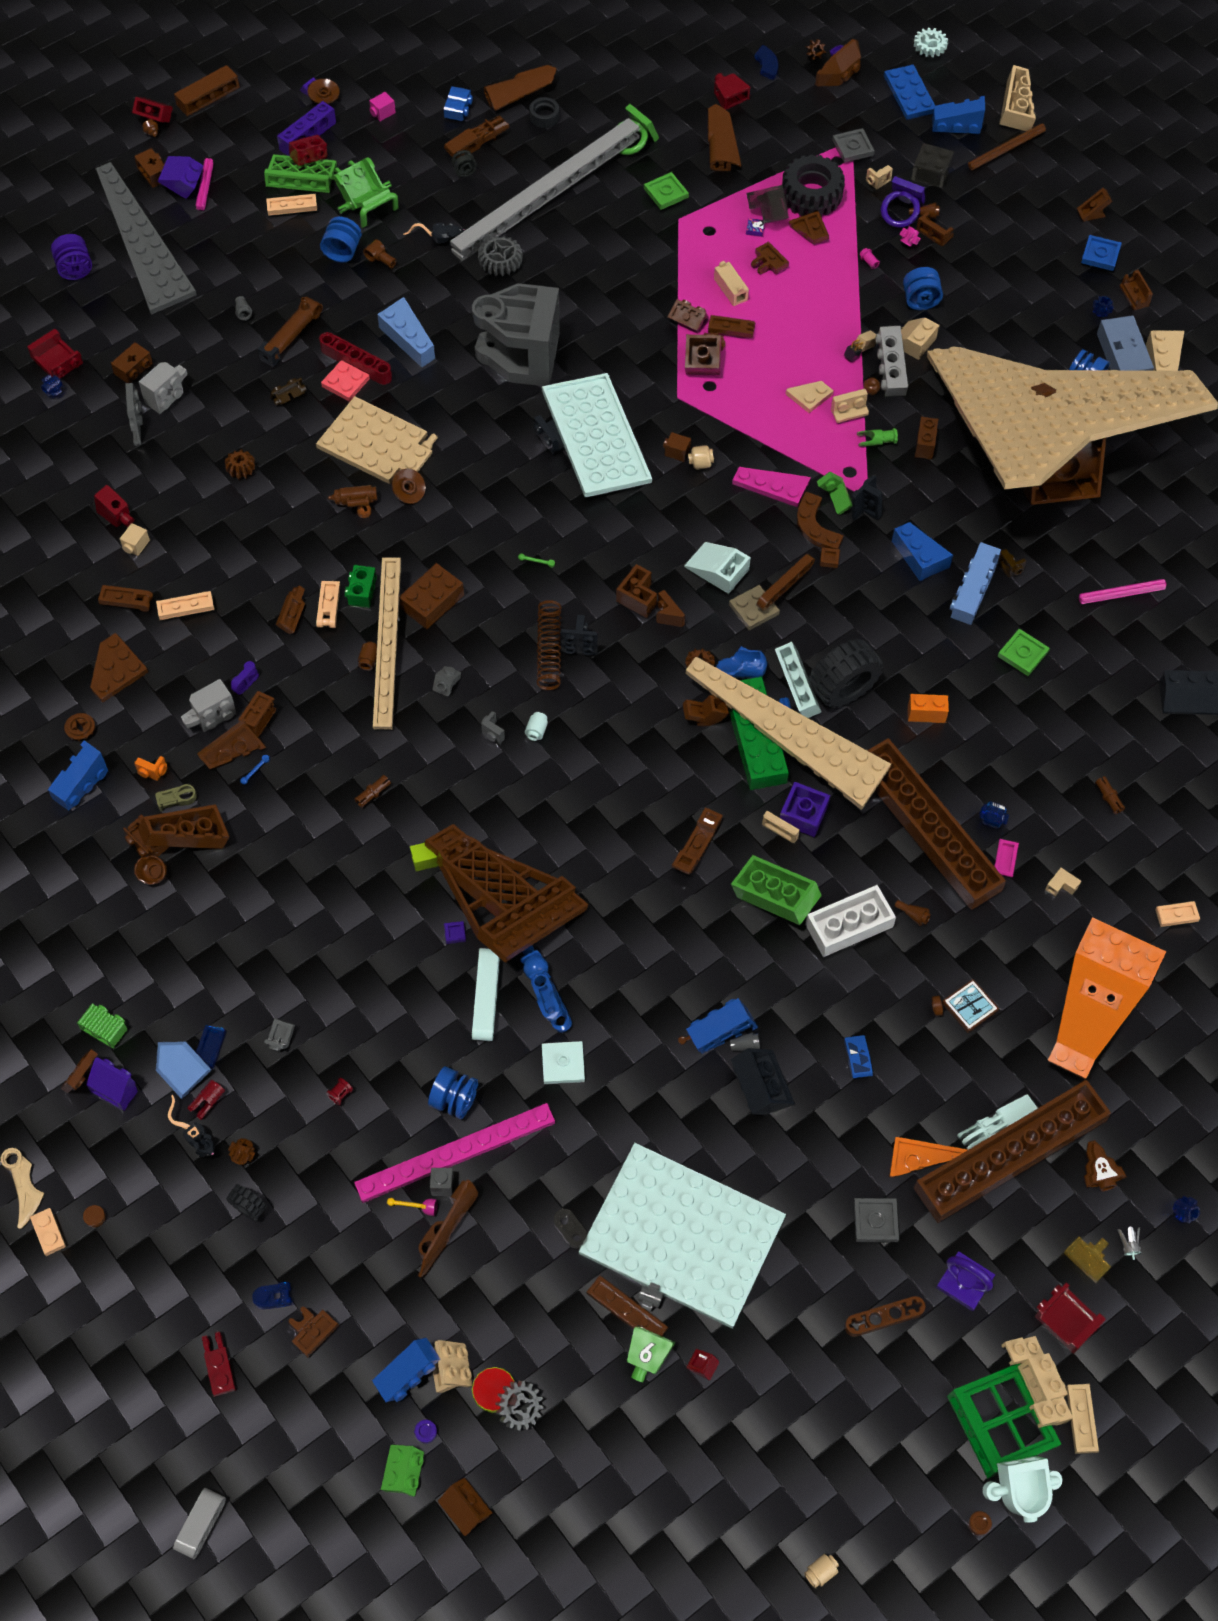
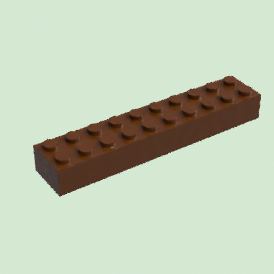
M888 738L867 750L891 764L890 769L875 792L967 906L973 910L1002 892L1006 880L892 741Z
M1086 1079L917 1180L914 1190L935 1221L939 1223L1105 1123L1111 1112Z

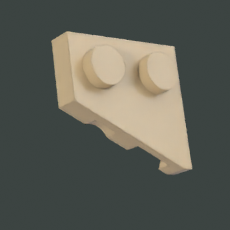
M818 381L788 388L786 395L810 413L833 395L834 390L824 382Z

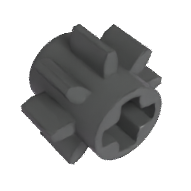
M652 1282L649 1286L643 1285L638 1300L642 1302L641 1308L651 1311L653 1307H659L664 1294L659 1291L660 1285Z

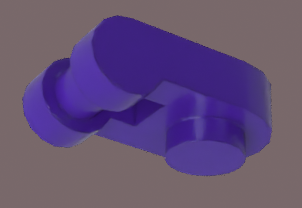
M252 661L246 662L243 671L231 681V690L237 694H243L259 677L256 666Z

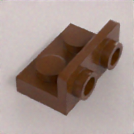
M676 299L668 319L699 332L704 320L709 318L706 310L700 306H697V308L691 306L692 304L687 300L683 299L680 301Z

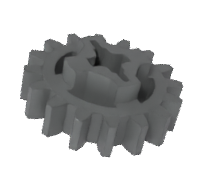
M520 1380L517 1384L512 1381L510 1382L511 1388L504 1386L503 1390L505 1393H498L501 1401L495 1402V1405L500 1406L496 1414L502 1415L500 1422H507V1428L512 1429L514 1427V1430L520 1431L522 1427L527 1430L529 1429L528 1423L535 1425L534 1418L541 1417L538 1409H543V1406L539 1405V1401L543 1398L536 1396L539 1389H532L533 1384H525V1381ZM521 1390L525 1391L529 1397H525ZM510 1414H514L518 1420H514Z

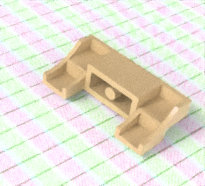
M1036 1336L1026 1339L1021 1337L1004 1342L1001 1346L1007 1349L1011 1358L1010 1366L1022 1363L1018 1368L1035 1403L1029 1408L1035 1411L1039 1420L1038 1428L1049 1425H1061L1073 1419L1064 1399L1068 1394L1065 1384L1061 1380L1050 1354L1043 1353Z

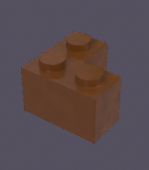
M636 564L616 589V602L647 618L657 605V593L648 589L651 585L652 572Z

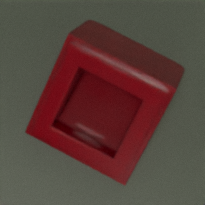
M696 1349L686 1368L707 1380H711L719 1365V1361L714 1355Z

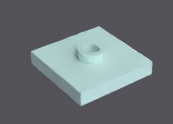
M582 1041L542 1044L544 1084L585 1082Z

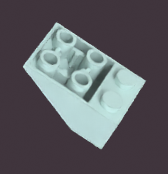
M704 542L684 567L729 594L749 571L751 557L736 548Z

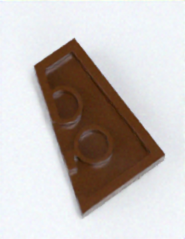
M241 720L197 754L208 768L212 769L232 761V758L242 754L243 756L248 755L250 751L258 748L261 750L266 748V746L248 724Z

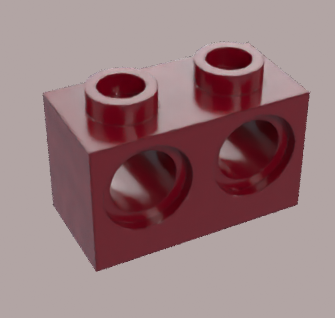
M318 134L289 142L290 158L298 166L327 158V143Z

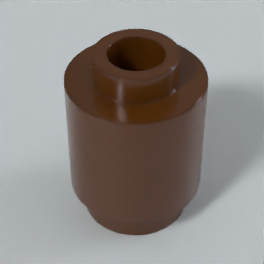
M367 642L362 645L357 660L358 666L361 669L369 671L375 667L377 659V644L373 642Z

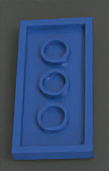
M914 65L884 71V78L906 120L933 114L935 104Z

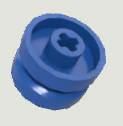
M920 267L910 271L904 277L905 297L908 306L912 309L927 310L933 308L942 300L943 290L941 281L935 269Z

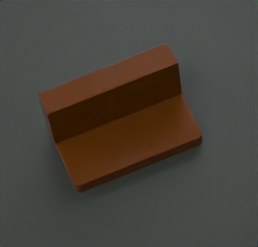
M465 1478L452 1484L438 1500V1503L464 1536L468 1535L477 1524L486 1520L492 1514Z

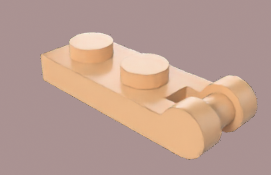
M321 581L317 627L329 626L330 628H336L340 593L339 581ZM324 615L330 616V619H324Z

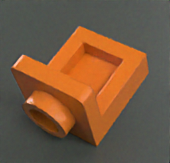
M162 756L159 757L155 764L139 757L134 763L140 776L144 778L149 777L156 781L167 770L165 758Z

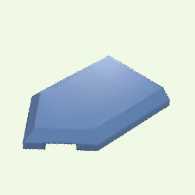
M158 1042L156 1071L178 1096L183 1099L212 1069L187 1042Z

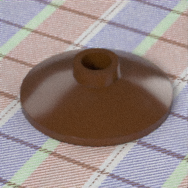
M329 79L315 80L308 87L309 98L318 104L322 101L327 104L334 102L340 92L338 85Z
M406 468L394 475L392 490L400 501L413 504L424 496L425 482L417 471Z

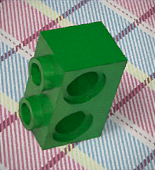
M354 565L353 571L349 573L348 577L349 587L345 588V597L348 599V605L370 608L377 580L376 568Z

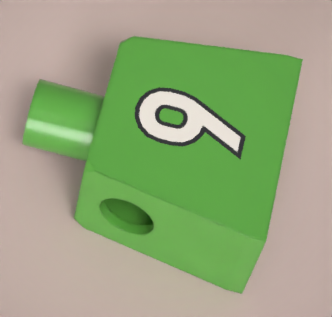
M635 1326L627 1358L628 1363L635 1365L631 1378L643 1382L647 1371L656 1374L675 1342L642 1327Z

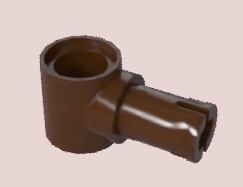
M377 239L363 250L365 257L371 262L375 260L381 261L390 268H393L396 264V259L386 253L384 245Z

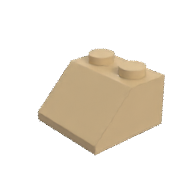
M925 317L908 321L901 329L904 352L919 360L937 339L939 325Z

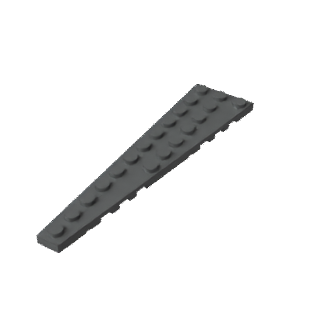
M110 162L96 168L151 315L196 296V290L112 163Z

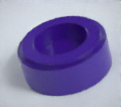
M430 1420L418 1422L414 1429L415 1437L423 1444L431 1443L437 1435L435 1424Z

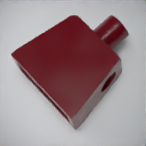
M719 73L715 76L714 94L722 108L726 110L749 100L750 86L735 74L724 77L722 73Z
M104 486L94 495L97 513L115 527L120 526L122 523L129 527L134 522V518L129 514L128 504L110 486Z

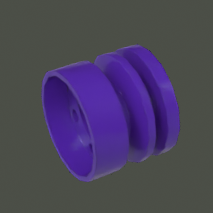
M66 234L54 240L51 245V252L58 274L67 280H77L88 275L92 269V262L84 239L76 234Z

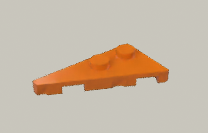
M895 1137L889 1177L894 1178L951 1161L966 1152L967 1149Z

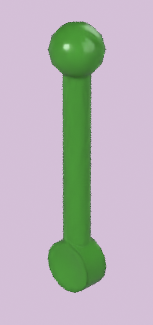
M519 554L518 559L521 561L529 560L543 563L551 568L555 566L554 560L546 561L527 557L524 554Z

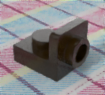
M1004 549L1000 552L997 563L1009 578L1013 575L1021 574L1027 561L1022 559L1015 562L1014 556L1007 549Z

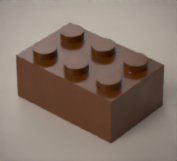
M436 563L399 597L400 609L424 628L428 629L464 596L463 583Z

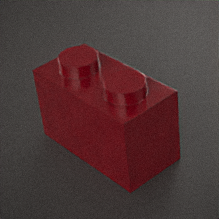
M135 97L132 113L159 122L169 123L172 106L143 97Z

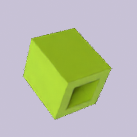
M425 843L410 846L416 872L438 866V857L425 846Z

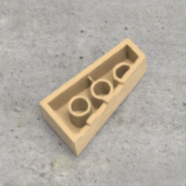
M1013 65L1007 80L1000 125L1023 131L1032 129L1036 116L1033 112L1034 103H1032V91H1030L1029 69Z
M1150 331L1146 348L1154 366L1153 371H1178L1184 331Z

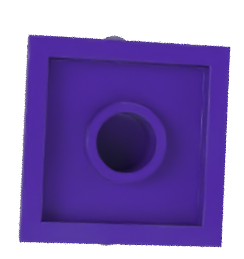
M894 176L892 180V193L885 197L881 205V215L884 221L896 228L907 227L915 222L920 213V206L922 207L925 203V187ZM899 198L902 202L913 203L914 210L908 219L896 221L888 215V204L893 199Z
M958 1251L956 1256L948 1258L946 1262L948 1269L936 1288L973 1312L983 1294L993 1288L992 1280L995 1274Z

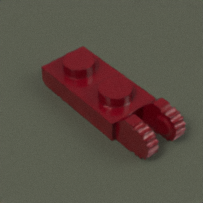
M220 1331L215 1332V1340L219 1349L213 1351L210 1349V1341L207 1335L202 1336L205 1350L204 1357L214 1397L236 1391L227 1350L224 1347Z

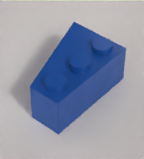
M981 96L980 99L973 101L966 99L964 100L965 102L958 104L951 102L934 106L932 132L980 134L985 114V96Z
M909 522L894 529L892 542L919 581L950 568L953 555Z
M86 741L81 743L83 748L78 755L71 757L70 761L72 763L67 770H62L48 789L52 799L68 811L76 806L80 799L86 793H89L93 786L103 779L108 772L101 752Z
M737 998L736 1000L731 999L727 1001L725 1006L719 1010H712L704 1019L692 1022L686 1030L697 1050L703 1054L725 1044L724 1040L735 1035L738 1038L742 1036L741 1031L750 1027L752 1030H755L758 1026L748 1008Z

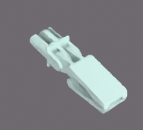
M1027 1094L999 1108L993 1117H985L980 1121L978 1120L975 1125L960 1132L957 1136L959 1139L964 1138L962 1143L964 1146L969 1145L967 1147V1150L1038 1108Z

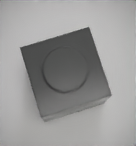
M431 1168L430 1190L432 1196H452V1168Z

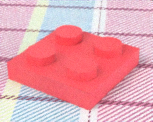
M341 360L321 382L323 388L350 402L370 378L369 374Z

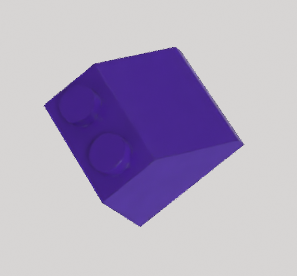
M168 156L157 182L187 199L195 189L204 165L191 157Z

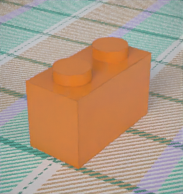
M910 694L908 721L946 722L949 712L947 695Z

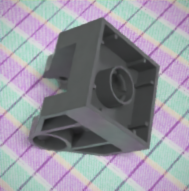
M518 283L491 295L480 296L474 300L472 304L474 323L477 327L487 330L480 333L475 345L477 360L482 364L490 366L508 382L538 386L550 385L560 335L559 288ZM492 314L491 317H486L485 315ZM489 343L494 344V346L488 347L487 345Z

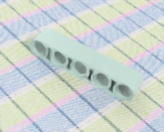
M480 948L472 1040L493 1041L500 958L487 948Z

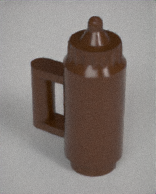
M366 485L334 490V494L328 496V499L335 501L336 505H348V507L366 506L369 503H373V501H377L376 486Z

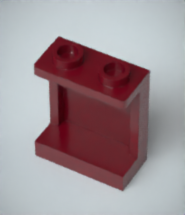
M53 329L27 346L31 358L55 381L64 377L83 363L80 352L78 350L74 352L61 339L56 329Z
M1066 1282L1062 1287L1057 1285L1050 1293L1053 1297L1049 1301L1044 1299L1036 1307L1039 1311L1035 1318L1074 1354L1104 1323L1106 1318L1100 1313L1096 1316L1068 1289L1070 1285Z

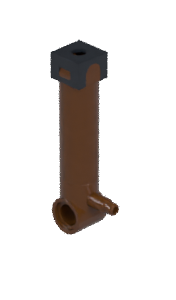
M302 297L299 309L269 342L264 341L258 348L260 360L274 367L281 360V353L312 319H317L320 316L323 308L322 304L309 297Z

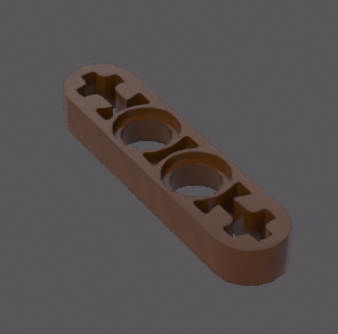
M913 1296L851 1315L846 1320L845 1331L850 1336L856 1337L918 1318L925 1311V1302L922 1298ZM912 1302L915 1305H920L918 1312L915 1309H911L907 1312L908 1316L905 1315V1309L910 1308ZM892 1308L899 1309L901 1317L898 1319L892 1318L889 1310ZM877 1314L881 1318V1323L873 1325L869 1321V1316ZM862 1317H865V1324L860 1325L858 1331L849 1327L852 1321L859 1324L863 1322Z

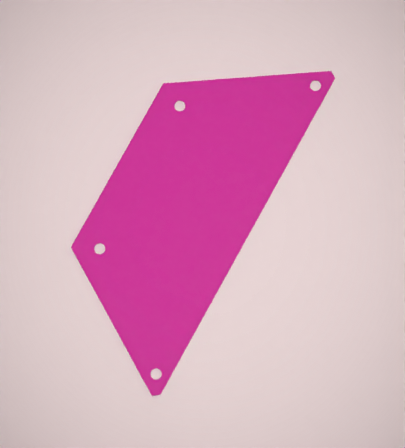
M836 147L820 154L823 158L828 157L831 160L834 157L841 158ZM849 161L838 166L842 169L845 176L842 201L837 209L833 212L831 211L826 216L823 214L821 217L829 234L828 240L812 244L789 226L790 220L802 216L797 212L791 211V208H788L782 199L781 188L784 171L678 219V300L682 301L684 299L692 304L691 306L695 308L697 306L704 308L709 318L704 320L699 332L678 324L677 399L823 476L832 472L842 477L846 488L854 492L867 479L866 446H858L859 443L866 442V435L857 436L858 432L865 431V416L837 423L831 412L834 396L863 389L862 352L859 358L852 362L844 356L847 347L852 345V342L861 334L854 162ZM813 183L803 185L811 189L822 188V186ZM749 218L765 220L762 236L746 234ZM713 227L716 233L712 236H707L703 233V229ZM769 241L789 261V266L776 274L770 268L767 272L759 274L757 270L760 266L753 268L751 262L758 257L755 254V249ZM720 262L731 263L749 289L748 301L735 306L730 303L714 280L715 267L719 266ZM711 315L755 321L756 324L752 338L719 334L724 337L725 348L721 352L720 375L686 374V334L703 335L704 332L710 333L708 332ZM709 381L714 382L716 389L714 391H706L703 388V384ZM818 381L824 382L834 390L833 395L810 413L786 395L788 388ZM847 467H852L856 470L857 474L849 478L843 474V470Z

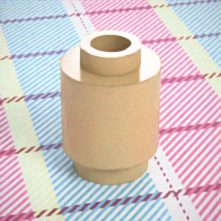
M823 1554L807 1567L804 1575L814 1588L822 1587L838 1573L837 1567L839 1565L832 1555L827 1556Z

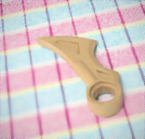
M8 1148L1 1155V1163L7 1170L11 1171L19 1201L17 1227L22 1229L38 1209L44 1193L37 1190L31 1183L30 1170L32 1164L23 1157L18 1149ZM10 1155H17L18 1160L16 1163L11 1165L7 1163V1158Z

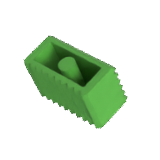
M91 1004L77 1022L79 1028L109 1047L114 1048L125 1032H127L125 1020L117 1014L114 1016L110 1015L109 1011L102 1005L97 1007Z

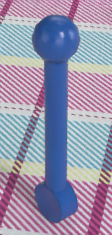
M263 755L262 760L253 768V770L246 777H242L240 782L242 784H247L248 779L264 763H268L270 761L269 756Z

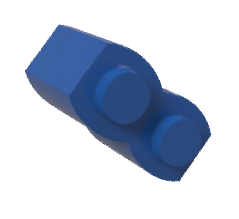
M451 87L444 107V118L463 121L468 116L469 105H472L473 95H471L469 89Z

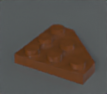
M114 633L100 643L90 686L91 690L103 703L147 674L148 669L122 639Z

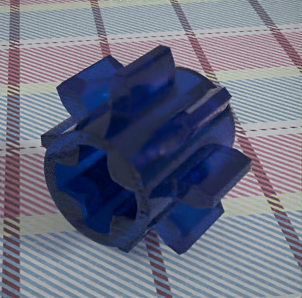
M1099 296L1098 300L1093 302V313H1096L1099 317H1108V314L1112 313L1114 306H1112L1113 301L1107 296Z
M47 375L41 380L43 382L41 389L47 396L52 394L54 397L62 392L60 388L63 384L57 376Z
M1183 1196V1198H1179L1173 1206V1212L1177 1214L1176 1219L1183 1223L1186 1221L1189 1224L1191 1221H1195L1200 1215V1207L1196 1205L1198 1201L1192 1197L1187 1198Z

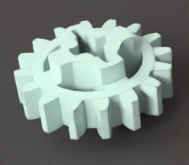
M928 28L927 31L922 29V32L918 31L917 35H915L914 47H916V51H920V55L924 53L925 57H928V55L934 57L935 54L940 56V53L944 54L947 49L948 38H946V34H941V30L936 31V28L933 30Z

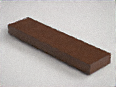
M600 1275L587 1291V1295L633 1330L635 1326H639L663 1336L668 1329L660 1320L644 1308H641L640 1305Z

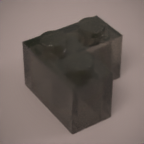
M782 185L746 193L749 209L760 207L764 224L789 218Z

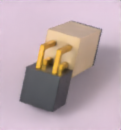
M870 330L858 335L857 339L852 342V345L847 347L844 356L851 362L857 360L861 352L876 346L877 333Z

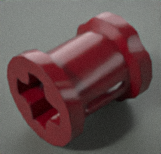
M339 1078L336 1086L331 1091L328 1090L326 1095L336 1105H340L341 1100L348 1093H352L353 1088L343 1078Z

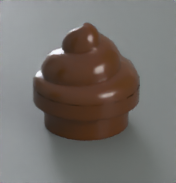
M153 119L145 121L142 124L143 132L149 136L156 137L158 131L157 122H154Z
M869 378L863 384V389H866L868 395L877 394L881 387L880 382L876 378Z

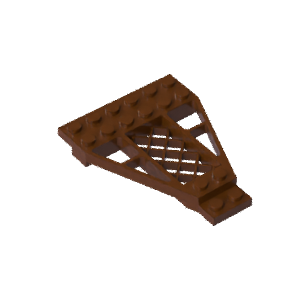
M454 824L425 840V846L438 857L437 864L477 939L504 962L515 957L588 908V903L575 893L576 887L563 876L559 878L553 877L490 850L477 839L466 835ZM462 866H471V869H465V868H461V867H462ZM474 867L485 868V871L474 870ZM474 877L485 878V881L474 880ZM532 877L548 885L540 890H536L524 879ZM488 878L498 879V882H490ZM458 885L476 901L468 905ZM488 888L498 889V892H489ZM502 890L512 891V894L502 893ZM502 900L512 901V904L502 903ZM479 907H485L495 918L480 927L472 912Z

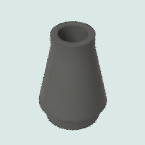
M239 296L235 299V314L240 320H248L251 317L252 309L245 298Z
M752 1032L730 1040L732 1052L744 1051L747 1048L760 1049L758 1033L753 1034Z

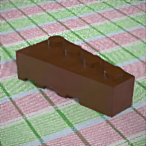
M216 804L143 817L138 828L144 846L223 849L229 839V834Z

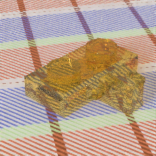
M1078 1237L1064 1251V1254L1095 1283L1111 1268L1103 1259L1105 1255L1102 1251L1109 1244L1103 1238L1094 1246L1091 1242L1087 1244Z

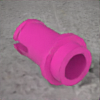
M865 248L860 252L861 260H865L871 269L879 266L880 261L872 254L871 249Z

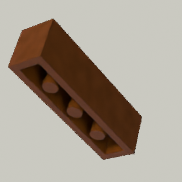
M225 65L174 93L176 105L186 116H189L240 88L238 76Z

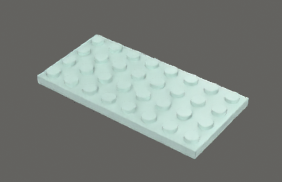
M608 373L542 386L543 395L585 497L652 483L651 474Z

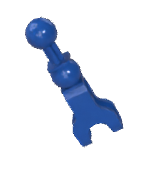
M531 945L522 951L524 957L520 959L524 964V974L531 980L537 997V1003L543 1016L551 1022L557 1032H565L572 1025L571 1018L554 983L550 979L547 961ZM560 1016L565 1017V1023L559 1026L556 1019Z

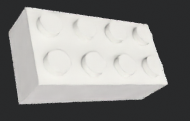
M878 885L808 914L805 925L822 956L825 957L893 928L896 916Z

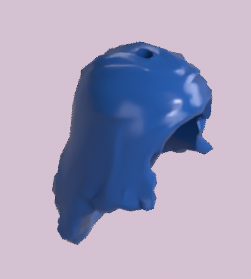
M741 646L731 658H724L718 661L716 668L736 679L757 678L765 674L767 659L762 651L748 650Z

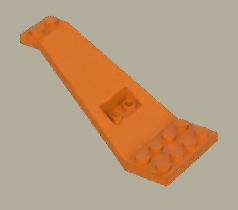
M1092 917L1074 956L1057 1041L1048 1062L1086 1079L1095 1059L1149 989L1166 951ZM1090 986H1093L1096 989V992L1090 993L1088 991V988ZM1108 995H1112L1114 997L1113 1002H1109L1107 1000Z

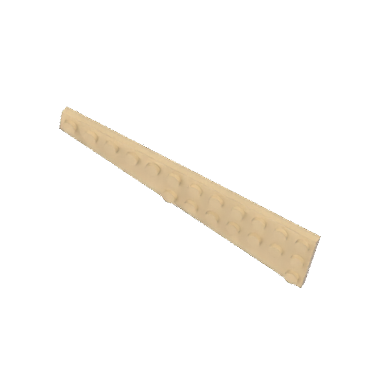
M695 657L686 669V674L703 688L709 690L716 698L726 702L729 708L735 709L743 719L753 723L756 729L791 756L795 757L800 763L811 768L818 777L821 776L828 781L831 787L837 788L843 793L845 798L861 810L891 767L889 762L698 657Z

